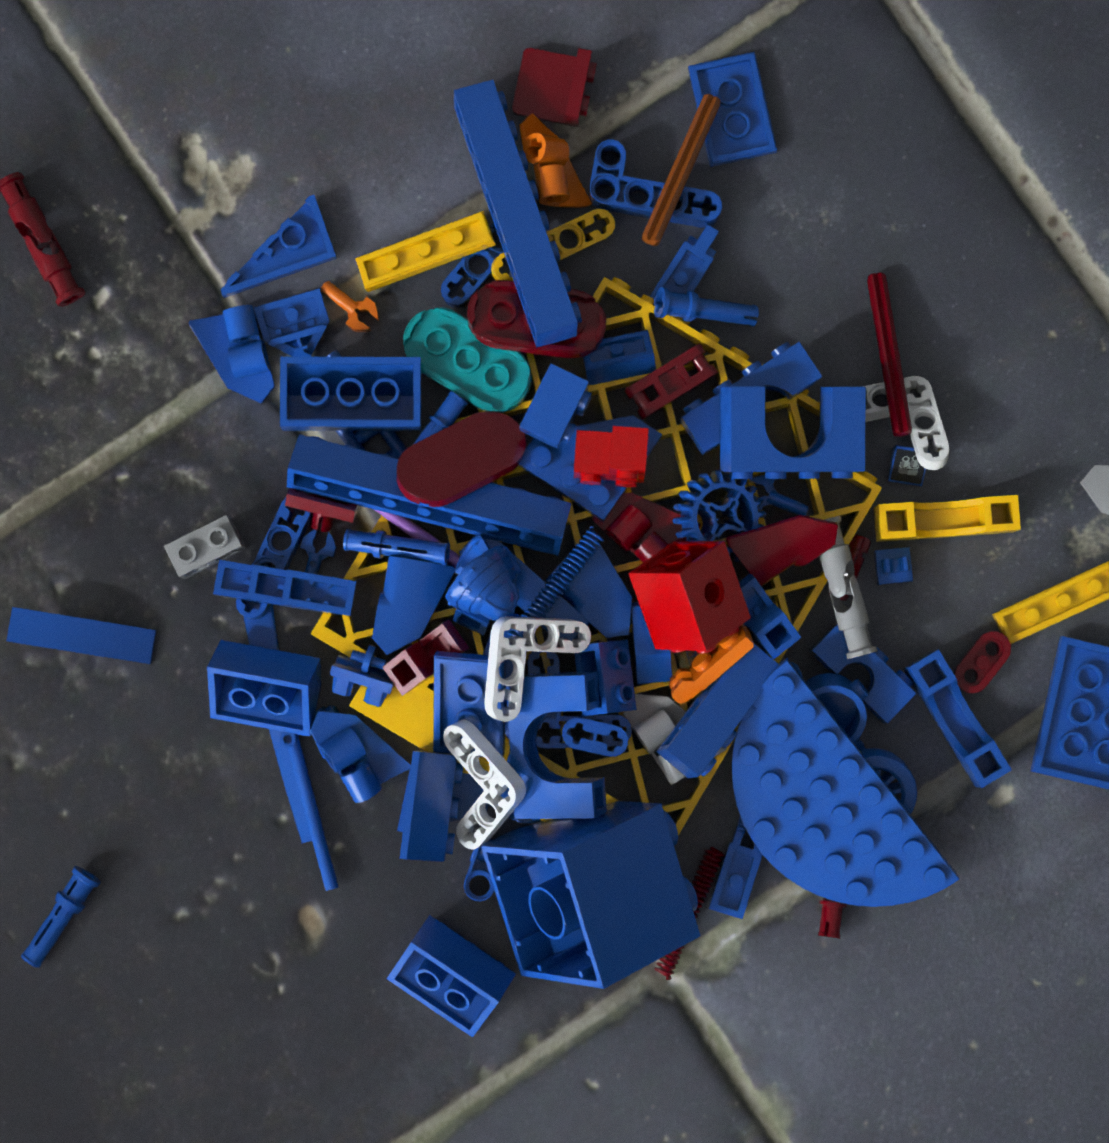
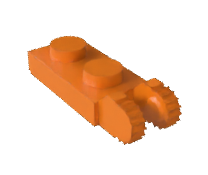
M744 624L739 627L737 633L727 636L718 642L714 650L698 654L689 668H680L675 672V675H672L669 687L672 690L671 694L674 702L686 704L689 699H693L701 691H704L754 647L750 630Z

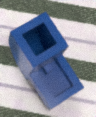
M748 574L739 581L751 617L743 624L750 630L751 636L761 648L775 659L802 637L785 613L771 601L752 574Z

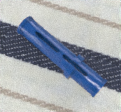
M346 529L343 538V549L345 551L371 553L375 558L382 559L383 556H395L447 565L450 557V543L387 535L386 531L381 530L371 533Z

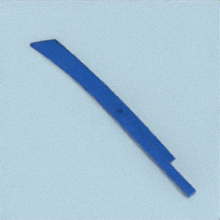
M265 563L261 566L270 567V563ZM245 600L244 604L249 606L248 613L253 608L259 610L261 607L259 602ZM271 604L265 616L260 619L253 620L244 617L249 645L279 650L273 604ZM269 729L301 842H313L325 891L339 888L298 734Z

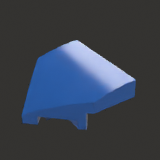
M320 288L254 307L263 340L268 345L292 357H311L330 321Z

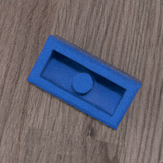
M648 330L605 338L593 352L583 356L589 385L648 374L656 370L655 356Z

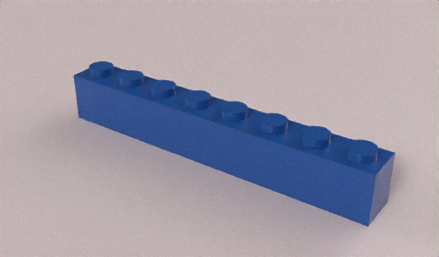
M494 80L454 90V109L536 348L576 337L578 323L582 322L581 313L577 303H571L567 293L571 292L569 278L565 271L560 272L557 261H560L557 244L555 241L550 242L546 233L550 229L548 218L544 210H538L536 201L539 200L536 184L534 180L528 181L525 172L528 170L526 155L523 150L518 151L515 141L518 140L513 120L507 121L504 112L508 110L503 91L497 92Z
M300 434L298 436L287 470L288 488L559 555L571 508V503L562 501L553 496L546 497L530 493L522 488H510L490 482L445 506L429 507V504L422 502L419 505L407 499L397 485V463L399 459L392 458L387 454H376L360 450L352 445L328 442L316 436L308 437Z

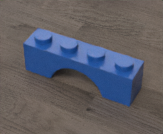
M800 341L793 346L789 342L782 344L771 352L773 359L763 365H761L759 360L742 371L744 377L734 384L729 379L714 388L712 392L715 396L703 403L701 398L683 409L685 415L681 417L680 422L702 456L720 445V387L765 386V390L775 391L790 400L822 378V375Z
M939 649L932 650L903 668L907 676L913 681L915 689L975 787L983 788L1012 770L995 741L987 734L972 713L960 691L957 678Z

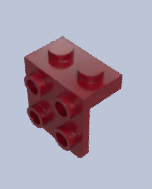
M534 48L525 49L512 105L513 113L522 117H527L533 113L539 120L578 127L580 116H587L590 96L585 95L587 82H594L597 63L591 62L592 51L578 48L577 57Z

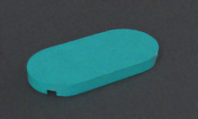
M443 307L424 310L416 314L406 326L403 335L406 356L421 357V373L449 391L454 392L483 411L507 412L520 405L528 395L532 376L529 364L523 354L517 351L496 349L484 345L471 332L468 319L457 312Z

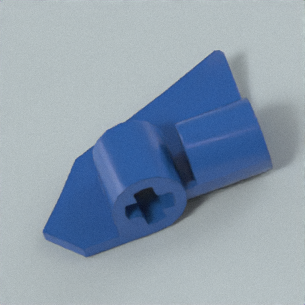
M253 305L236 306L224 310L222 315L190 320L189 326L226 387L262 404L275 388L266 346L263 340H260Z
M587 539L597 547V551H594L584 543L586 547L594 552V555H590L586 550L582 549L591 558L587 559L578 553L587 561V564H584L576 557L574 558L584 568H580L570 561L580 569V573H577L567 565L570 570L577 574V577H573L565 571L573 578V581H569L561 575L570 583V586L557 579L567 590H563L556 584L554 585L563 592L561 596L606 638L629 635L632 596L603 548ZM562 562L557 566L555 570H559V566H563ZM555 570L546 579L547 583H549L548 579H552V575L555 574Z
M389 556L384 588L379 596L372 639L386 655L421 638L455 572L454 567Z
M317 711L310 733L330 767L341 777L355 803L366 801L375 796L382 789L380 784L410 769L411 765L356 715Z

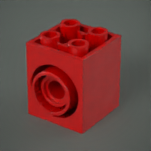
M725 541L672 542L628 573L655 649L671 650L673 653L685 650L697 651L699 654L708 653L717 647V643L722 639L737 633L739 627L751 618Z

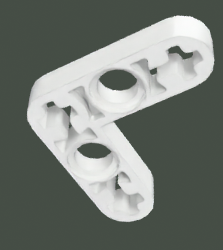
M905 377L904 384L912 424L910 436L917 460L926 469L938 470L946 465L948 461L949 443L929 381L923 377ZM884 382L862 386L866 387L867 409L865 422L890 417L888 406L879 407L872 401L876 395H886ZM916 389L918 393H921V397L915 398L913 394H910V390ZM926 416L933 420L934 425L929 429H921L914 422L917 418ZM933 438L932 444L934 450L939 452L938 457H933L931 453H927L929 439Z
M505 616L496 620L492 626L485 692V710L487 714L494 719L508 722L515 719L520 713L526 651L582 652L590 644L591 631L589 627L583 622L572 619ZM545 625L548 629V638L544 643L538 645L534 639L535 631L539 626ZM510 628L523 631V637L510 636L505 638L504 631H508ZM559 632H578V638L572 639V641L559 638ZM509 659L513 663V672L508 678L503 679L499 674V667L504 660ZM502 684L505 686H511V689L508 690L504 688L502 690L498 688V685ZM504 699L508 700V707H503L502 710L497 708L498 702H503Z
M459 720L445 729L443 739L447 749L484 790L456 827V834L460 843L468 849H476L493 837L526 795V787L522 778L476 726L470 721ZM480 755L489 762V772L481 767L479 762ZM507 788H509V796L505 798L501 797L500 795L503 794ZM486 803H489L495 809L496 819L488 815L485 808ZM477 823L481 825V827L478 828L475 833L472 832L474 830V825H476Z

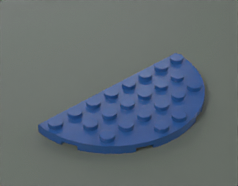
M788 658L783 660L761 685L764 690L753 704L756 708L754 713L746 721L743 719L740 721L733 746L732 782L736 805L742 822L759 851L773 867L803 889L835 902L855 906L878 907L910 903L933 895L958 881L959 876L792 663Z

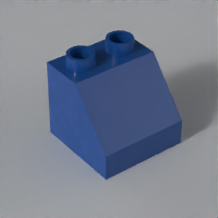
M617 801L606 804L607 813L596 818L552 819L512 830L481 845L521 976L605 989L701 936L694 915L698 905L697 895L692 884L682 875L674 848L678 842V831L673 819L663 810L661 803Z

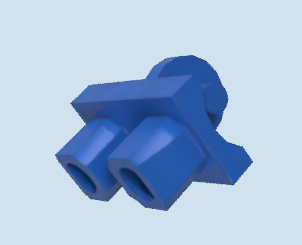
M369 645L366 654L353 650L350 658L338 655L330 671V675L334 676L333 693L350 696L355 683L367 687L363 701L367 704L381 707L387 694L391 693L395 685L382 668L387 660L375 657L376 646Z

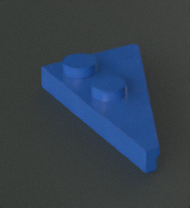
M315 195L309 196L305 200L306 203L291 218L288 217L281 224L280 229L274 235H271L252 254L253 257L227 280L226 284L220 289L224 298L337 259Z

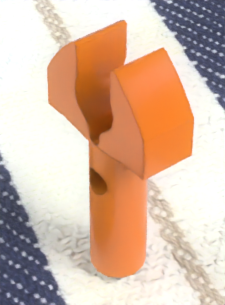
M326 281L322 285L321 292L348 313L349 319L345 324L353 331H371L367 325L358 320L356 311H366L379 321L375 302L367 296L363 301H354L330 281Z

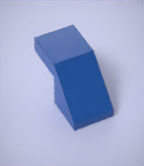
M634 602L631 605L637 684L668 682L672 677L671 650L655 649L639 602Z

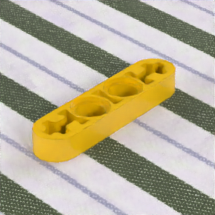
M599 208L546 233L550 242H556L561 261L609 237L615 229V220L610 212ZM594 216L598 220H605L606 226L602 228L604 234H601L599 230H594L584 235L582 229L595 222ZM579 222L582 223V229L580 228V226H579L577 223H579ZM564 230H571L577 236V244L572 249H567L560 243L559 237ZM585 236L590 240L589 242H585ZM503 252L492 262V276L495 280L513 281V278L508 273L501 274L499 268L503 266L502 260H506Z

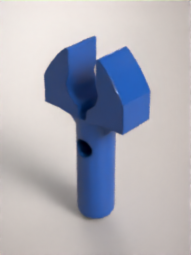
M760 475L749 480V482L755 485L762 486L765 493L768 494V496L760 497L764 501L761 505L757 506L758 511H761L764 506L771 504L796 516L807 515L809 511L807 505L776 492L773 485L775 479H765V475Z
M312 530L303 537L300 548L306 550L309 556L304 572L318 574L321 562L327 557H335L337 546L331 533L328 532L326 545L318 553H316L317 550L314 546L318 530Z

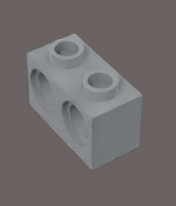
M227 515L164 546L178 576L182 579H187L219 563V560H225L246 549L232 518Z

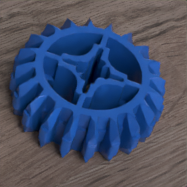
M720 470L712 471L710 476L707 473L699 474V482L690 480L687 483L690 492L680 491L679 493L684 504H675L673 506L676 511L681 512V517L673 518L672 522L682 525V529L678 530L675 535L677 538L687 537L686 541H714L715 538H720L724 531L739 534L760 528L764 525L758 524L759 518H764L767 515L765 511H758L757 506L761 505L764 500L762 498L753 499L752 496L757 490L754 485L745 488L747 479H732V472H725L723 475ZM715 489H722L727 492L724 498H719L715 504L703 500L708 493ZM738 505L741 510V521L738 519L737 516ZM715 512H722L723 515L719 517H723L725 524H717L719 519H716ZM697 513L701 516L703 521V526L701 530L699 529L697 522ZM726 544L731 561H740L729 545Z

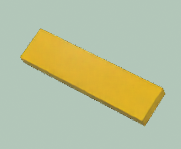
M484 211L355 259L364 287L367 292H371L490 248L496 244Z
M1109 561L993 613V618L1000 633L1004 634L1010 644L1108 600Z

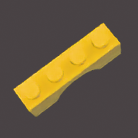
M1018 495L991 496L933 503L878 504L873 508L876 542L1013 533L1021 530Z

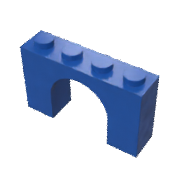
M765 386L720 387V471L732 472V479H753V472H765V479H786V472H799V479H820V472H832V478H853V472L865 471L866 387H820V427L814 443L806 451L792 457L778 451L768 438L765 428Z
M597 671L524 674L520 713L512 721L505 722V734L510 744V754L507 762L522 778L526 787L524 799L514 810L515 819L596 818L607 813L605 777L566 778L550 771L542 762L536 744L539 726L551 712L588 711L600 707ZM506 686V689L510 690L511 686ZM505 700V704H507V707L509 702L508 700Z

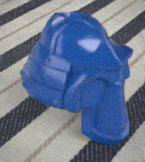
M480 535L475 536L464 548L457 562L455 572L458 575L445 595L448 605H452L456 609L460 608L468 613L481 614L490 620H498L501 617L515 613V608L520 598L516 581L517 575H521L522 569L509 549L504 545L495 546L490 549L485 539Z

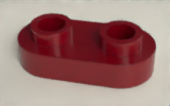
M996 631L982 634L956 665L953 673L957 678L961 691L965 693L982 691L1007 661L1011 653V644L1004 634ZM990 642L994 643L997 647V652L993 656L986 652V645ZM969 669L973 670L976 674V679L972 683L967 682L964 677L965 672Z

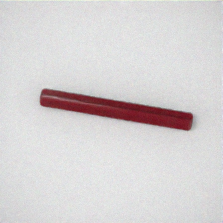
M872 273L868 275L867 284L892 432L897 437L911 434L912 424L887 278L885 273Z

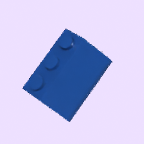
M220 640L207 666L210 718L310 737V729L315 719L321 688V658Z
M415 750L412 753L400 859L444 862L446 854L453 855L455 833H449L450 819H457L460 798H453L455 784L462 783L464 767L457 763L458 760L452 754Z
M429 915L386 979L473 1037L499 1003L516 973L479 949L472 942L467 941L448 928L444 923Z

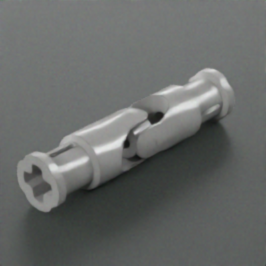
M841 516L825 519L837 522L838 524L836 544L822 553L819 559L824 575L829 583L828 589L839 631H843L849 651L846 657L851 659L877 652V647L872 645L867 624L870 621L858 580L854 575L855 570L848 544L844 543L840 529ZM853 595L850 609L842 603L840 597Z

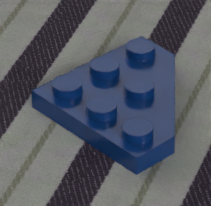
M634 415L576 426L568 444L561 441L558 449L533 438L518 466L604 522L627 487L616 486V481L602 480L600 485H587L580 483V478H574L577 430L612 432L613 426L649 428L647 458L662 438V434Z

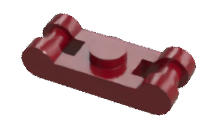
M701 343L624 390L629 400L633 399L639 408L637 413L642 420L655 414L663 407L719 373L714 364L710 365L704 354L706 351ZM692 362L698 373L690 377L684 366ZM651 386H654L659 394V397L653 401H650L645 393V390Z

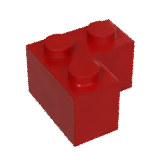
M613 426L612 432L577 430L574 478H580V483L587 485H600L602 480L616 481L615 485L619 487H637V482L644 483L649 428Z

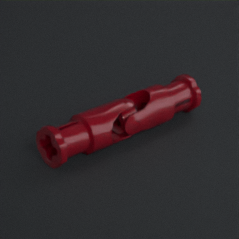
M19 172L9 174L0 179V192L9 206L8 213L15 227L25 239V244L44 281H49L57 296L55 301L57 306L63 307L74 303L85 295V290L77 285L70 271L72 266L53 231L48 227L44 213L36 198L30 196L23 183V174ZM50 245L52 255L43 253V249Z

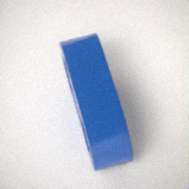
M572 718L564 724L562 729L564 742L573 749L616 757L621 755L628 746L626 732L616 725L585 718ZM576 723L583 724L584 731L594 733L592 740L581 738L579 744H575L572 742L573 737L567 735V731L569 728H575ZM611 730L617 731V738L622 739V745L615 746L613 751L607 750L606 743L596 741L597 734L609 736Z

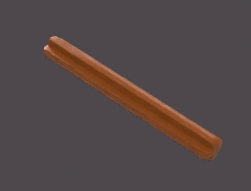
M705 94L701 100L642 234V241L646 244L658 246L661 242L720 107L721 101L716 96Z

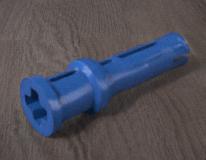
M666 287L658 288L653 303L655 306V317L664 318L666 315L681 317L685 322H691L696 318L754 327L757 320L751 319V316H759L757 305L700 298L693 291H687L685 294L670 292Z
M74 866L72 869L73 876L63 891H58L55 895L57 903L21 955V958L31 966L41 967L49 951L59 939L73 915L83 911L85 908L83 903L94 887H99L101 881L89 871L79 866Z

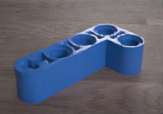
M607 139L601 142L595 152L590 180L589 198L592 205L597 209H605L610 212L650 218L665 183L623 176L626 162L624 146L614 139ZM612 151L619 155L620 161L615 165H607L602 161L601 156L605 152ZM600 185H609L613 189L614 194L608 199H602L596 195L595 189ZM684 187L679 198L681 207L673 212L669 222L705 228L707 224L713 226L721 214L722 201L714 192ZM640 190L647 195L648 200L644 204L636 205L630 201L629 195L633 191ZM688 199L693 200L690 214L685 213ZM703 203L710 204L709 208L712 211H710L708 216L702 215V209L700 208H702Z

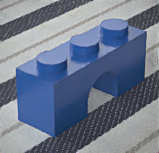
M836 622L809 652L830 673L838 674L850 663H857L865 667L870 676V685L867 689L869 696L863 700V703L883 724H888L917 694L910 688L914 684L913 681L901 670L895 673L886 664L889 658L878 647L877 652L847 659L846 654L849 651L843 631H839Z

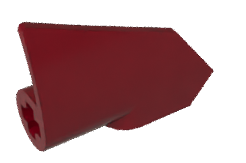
M632 492L624 493L604 522L595 516L592 519L617 545L626 551L630 550L643 563L672 542H681L687 539V537L677 538L675 535L678 530L682 529V525L674 524L672 520L673 518L681 517L680 514Z
M798 515L760 528L728 536L726 542L749 573L763 586L790 566H804L836 544L838 524L837 522Z

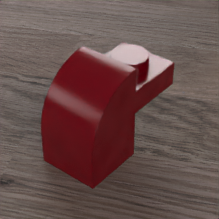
M448 619L420 641L402 651L382 668L403 696L434 676V655L436 651L464 653L469 647Z

